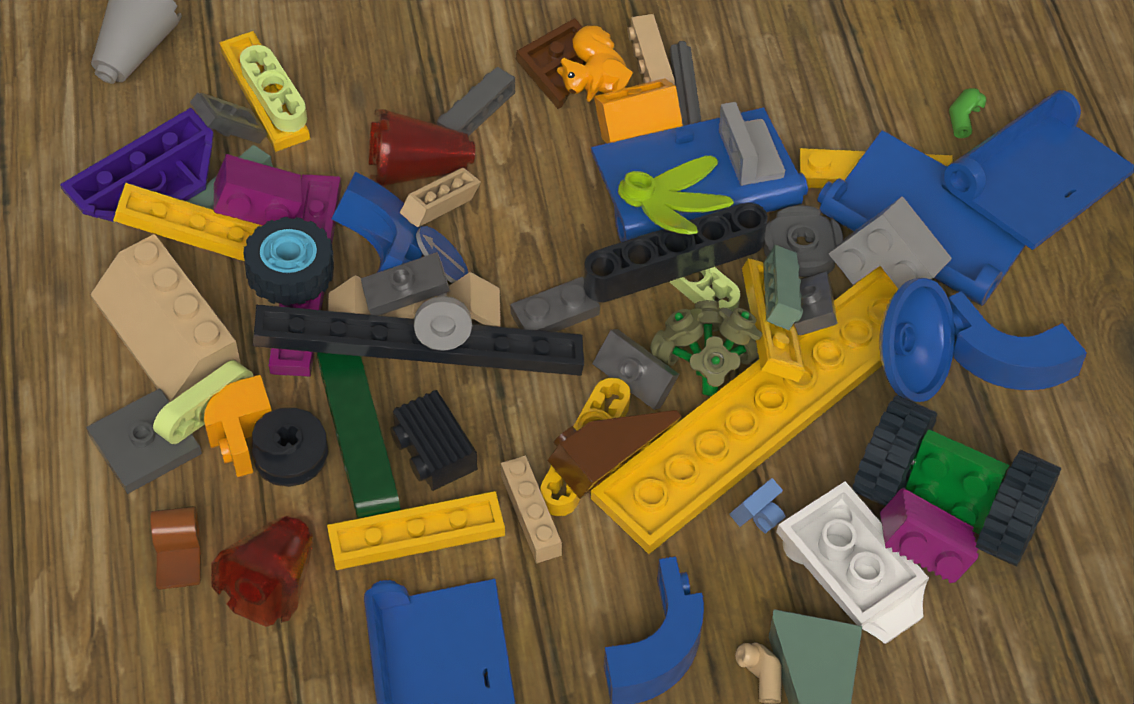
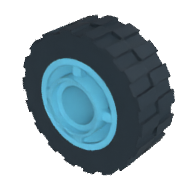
M282 217L279 220H270L265 225L258 226L254 233L249 235L246 240L247 246H244L243 252L246 278H248L250 288L254 289L256 295L260 298H265L273 304L281 303L282 305L290 306V304L298 303L300 305L310 299H316L322 291L325 292L329 287L328 283L332 281L334 276L332 242L327 237V232L323 228L317 227L316 223L312 221L307 222L303 218L298 217L295 219Z

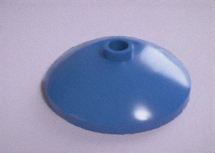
M914 278L905 282L887 305L880 328L879 350L884 374L894 391L899 396L912 402H924L932 398L940 390L947 378L954 353L955 326L952 308L942 287L931 279Z

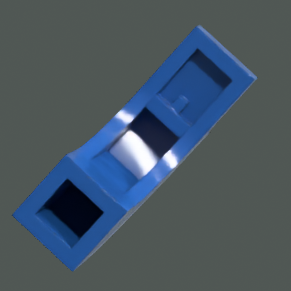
M355 172L331 219L357 232L374 246L380 257V266L377 273L419 259L423 255L416 239V233L420 227L411 224L400 213L404 203L383 186Z
M962 291L948 297L954 317L955 337L957 338L953 357L973 375L994 385L1015 390L1046 389L1062 384L1079 375L1087 352L1063 323L1035 336H1012L992 327Z
M676 557L659 559L657 582L665 620L661 627L652 636L640 642L605 647L604 671L611 704H637L664 693L684 676L697 654L704 615L702 593L690 594L687 572H679Z

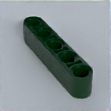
M316 352L357 519L401 510L361 356Z

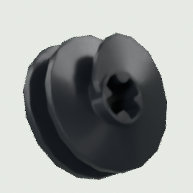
M298 408L276 409L260 418L252 432V455L255 468L264 480L273 485L291 487L304 484L316 477L325 466L329 453L326 431L320 420L308 411Z

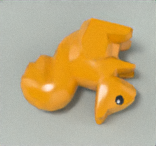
M587 25L577 31L573 38L574 51L586 64L582 65L563 58L561 59L562 67L557 68V72L562 76L566 89L572 94H578L585 88L587 91L586 100L588 102L594 98L598 91L608 93L626 88L633 75V72L627 68L623 58L613 50L615 44L610 39V34L599 26Z

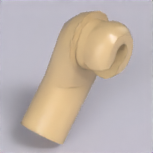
M741 644L736 651V661L738 665L747 667L749 671L759 678V702L768 704L780 703L782 665L779 658L762 644Z

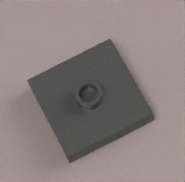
M160 388L86 427L89 437L127 494L202 454L200 445L192 434L177 444H171L154 431L153 425L158 413L169 403Z

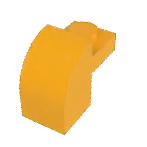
M261 375L226 385L220 392L211 397L204 413V422L210 447H220L224 464L233 462L237 477L253 473L245 439L252 437L256 422L266 413L272 411Z

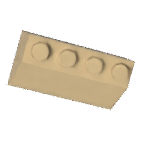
M155 234L120 251L91 293L94 303L154 386L162 390L169 402L231 360H236L240 363L236 340Z

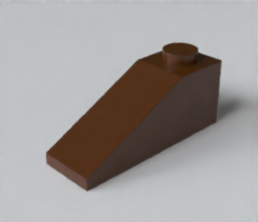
M677 410L590 421L578 431L572 426L555 439L553 443L557 448L547 461L578 498L581 499L672 428L682 416Z

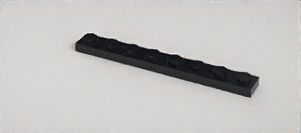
M256 304L254 347L577 376L582 375L584 368L583 335L472 324L470 336L462 345L454 349L442 351L431 349L421 343L415 334L414 319Z

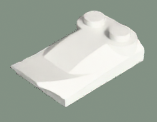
M846 481L778 524L776 533L783 540V549L786 555L794 562L803 564L856 625L862 626L863 630L877 637L884 644L903 633L924 617L923 595L929 577L917 564H914L913 560H907L906 556H900L899 552H892V548H885L882 523Z

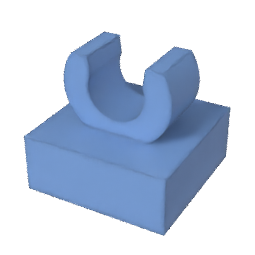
M771 478L729 513V515L739 527L753 517L757 527L766 534L786 517L781 508L771 502L783 490Z

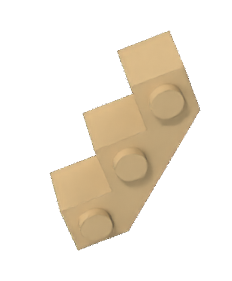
M471 272L449 285L450 291L447 292V297H453L464 303L470 311L473 325L501 327L500 290L497 286ZM355 275L329 292L328 311L371 315L360 277ZM431 298L379 316L414 319L416 311L422 303Z

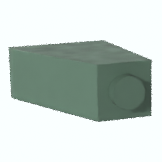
M774 609L769 641L773 654L779 658L782 665L781 680L789 704H851L862 626Z

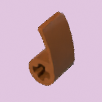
M196 507L152 511L151 533L157 553V589L199 585L201 583V547Z

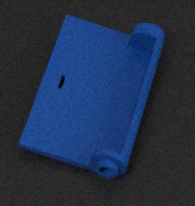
M1058 90L947 166L944 172V180L952 194L1031 250H1034L1134 173V165L1078 128L1076 125L1081 114L1079 102L1071 93Z
M764 107L742 112L741 115L744 122L756 119H763L785 169V176L781 179L741 186L719 133L720 118L591 147L592 156L615 206V223L620 241L624 242L664 229L655 224L645 214L642 207L631 206L618 194L619 183L625 179L626 174L640 171L655 178L670 169L704 156L715 157L718 160L716 167L701 181L677 192L728 196L734 201V204L729 207L748 202L756 203L763 207L766 213L802 204L803 196L808 193L806 178L803 173L797 172ZM720 210L709 212L674 211L687 220H692Z
M882 130L845 181L841 178L837 179L834 183L828 181L822 188L817 199L821 203V213L830 218L832 217L838 223L855 231L903 196L952 258L934 279L957 292L962 291L967 298L983 306L1026 245L952 194L944 180V172L947 166Z
M495 579L409 596L404 586L397 584L395 581L383 580L376 582L365 592L364 605L376 704H516Z

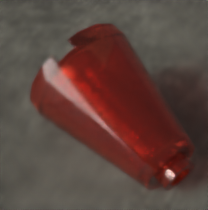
M375 110L374 115L380 120L379 122H371L369 165H376L377 175H370V179L379 185L386 186L447 175L461 168L467 170L468 164L474 163L475 142L469 141L467 133L389 110Z

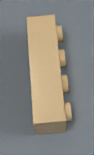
M654 14L631 17V27L627 29L628 38L630 41L633 40L634 43L633 54L634 57L639 59L638 70L640 74L644 75L643 84L666 78L675 85Z
M461 168L410 193L400 213L411 224L420 227L472 200L481 181L465 168Z
M526 455L502 462L501 477L535 562L540 563L562 556L561 539Z

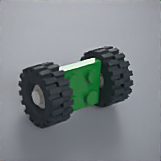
M899 395L895 396L888 404L886 412L884 411L881 416L880 423L876 426L873 437L866 447V453L860 462L859 471L854 479L853 491L886 506L899 490L904 488L974 527L973 532L979 534L976 548L1017 566L1047 506L1060 475L1061 467L1020 450L1009 468V465L934 432L932 429L936 423L937 412Z

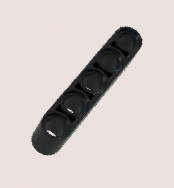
M742 203L689 220L697 226L698 233L681 234L661 229L596 250L585 259V294L593 301L608 302L755 254L764 245L767 213L763 207L756 203Z

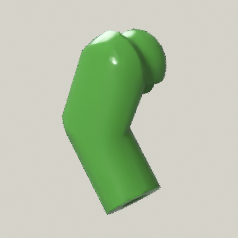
M976 88L965 89L949 107L953 133L957 138H966L972 134L973 130L969 114L972 111L979 112L980 107L984 108L986 105L985 95Z

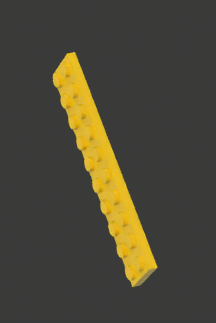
M881 266L877 267L834 300L838 324L804 335H798L797 333L805 369L799 382L762 371L760 361L757 360L591 490V500L648 554L653 552L882 367L879 350L880 328L887 305L898 290L897 286Z

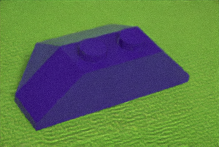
M189 108L61 183V189L84 215L114 222L115 212L125 183L188 201L206 190L214 133L206 126L196 112Z

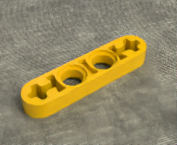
M606 378L600 381L592 391L573 427L578 431L590 421L625 417L629 411L631 398L630 388L626 382L617 378ZM612 394L618 395L619 399H614L609 406L608 413L605 412V398H610ZM552 465L542 481L540 491L550 515L566 516L574 511L581 499L578 498L568 484L566 486V496L562 495L558 500L552 498V493L557 494L563 486L562 477Z

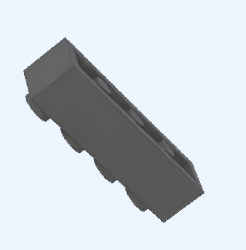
M496 67L491 73H487L480 83L473 86L461 100H457L447 113L442 114L438 118V137L455 148L460 145L515 94V77L499 67Z

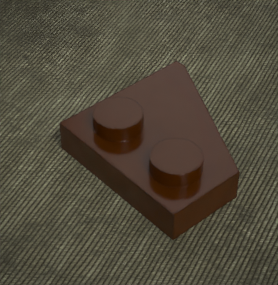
M576 18L516 52V61L557 109L564 105L570 95V92L564 85L562 76L557 72V68L562 67L561 59L565 58L582 65L586 64L585 61L577 56L573 48V38L576 32L583 28Z

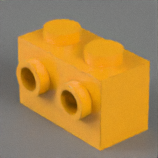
M666 78L594 96L602 140L606 143L683 126L676 85Z

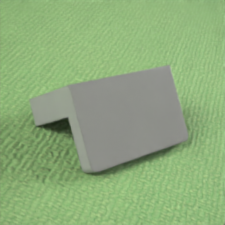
M736 102L721 104L719 133L740 185L784 178L785 169L763 119H756L744 122Z

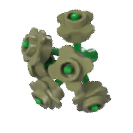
M704 300L695 303V309H681L670 315L665 322V331L660 330L654 336L650 345V351L652 355L669 366L674 365L679 358L690 362V366L696 371V375L702 376V394L712 396L718 392V386L724 383V376L730 370L737 369L740 362L749 364L759 360L756 340L761 338L762 333L755 326L756 318L747 310L735 308L734 311H731L728 308H719L717 301ZM720 330L721 334L727 338L724 344L720 337L713 336L714 331ZM704 333L705 348L701 350L697 340ZM689 345L693 354L685 351L684 347Z

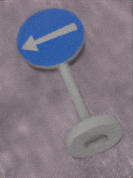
M428 226L420 227L417 230L416 239L423 255L428 256L438 252L446 279L449 282L454 283L468 274L463 258L441 233ZM447 292L422 303L416 311L414 318V330L417 338L422 344L436 350H450L462 345L470 336L472 329V319L468 308L461 301L453 297H447Z

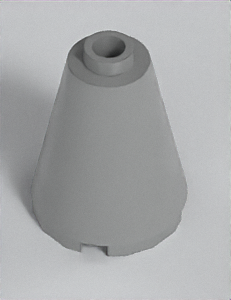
M109 0L91 61V65L95 69V75L110 84H114L115 81L124 82L178 25L182 14L176 15L174 12L177 4L173 0Z

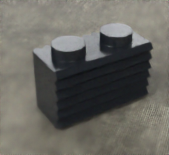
M433 390L430 394L426 393L423 397L411 400L408 404H403L401 407H396L393 410L394 426L390 427L392 438L400 450L407 448L408 453L411 455L409 462L418 481L426 479L432 491L478 470L475 448L437 390Z

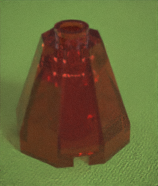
M289 516L280 517L220 551L211 563V587L218 595L223 590L229 595L230 599L226 604L233 613L265 627L273 625L278 618H281V623L290 620L298 608L313 548V535L309 531L308 526L297 518Z

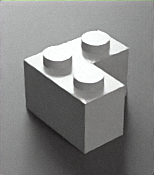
M903 196L849 234L828 253L852 284H855L881 266L898 289L905 282L914 278H934L952 259Z

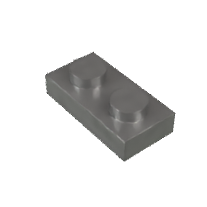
M583 277L510 304L511 315L519 329L557 332L600 315L599 303L593 301L585 294Z

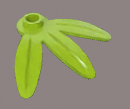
M704 156L686 162L655 178L640 171L629 172L626 174L625 179L619 183L618 194L626 203L631 206L642 207L645 214L655 224L666 230L681 234H696L698 229L696 225L674 210L709 212L727 208L734 204V201L728 196L677 192L696 184L706 177L718 164V160L713 156Z

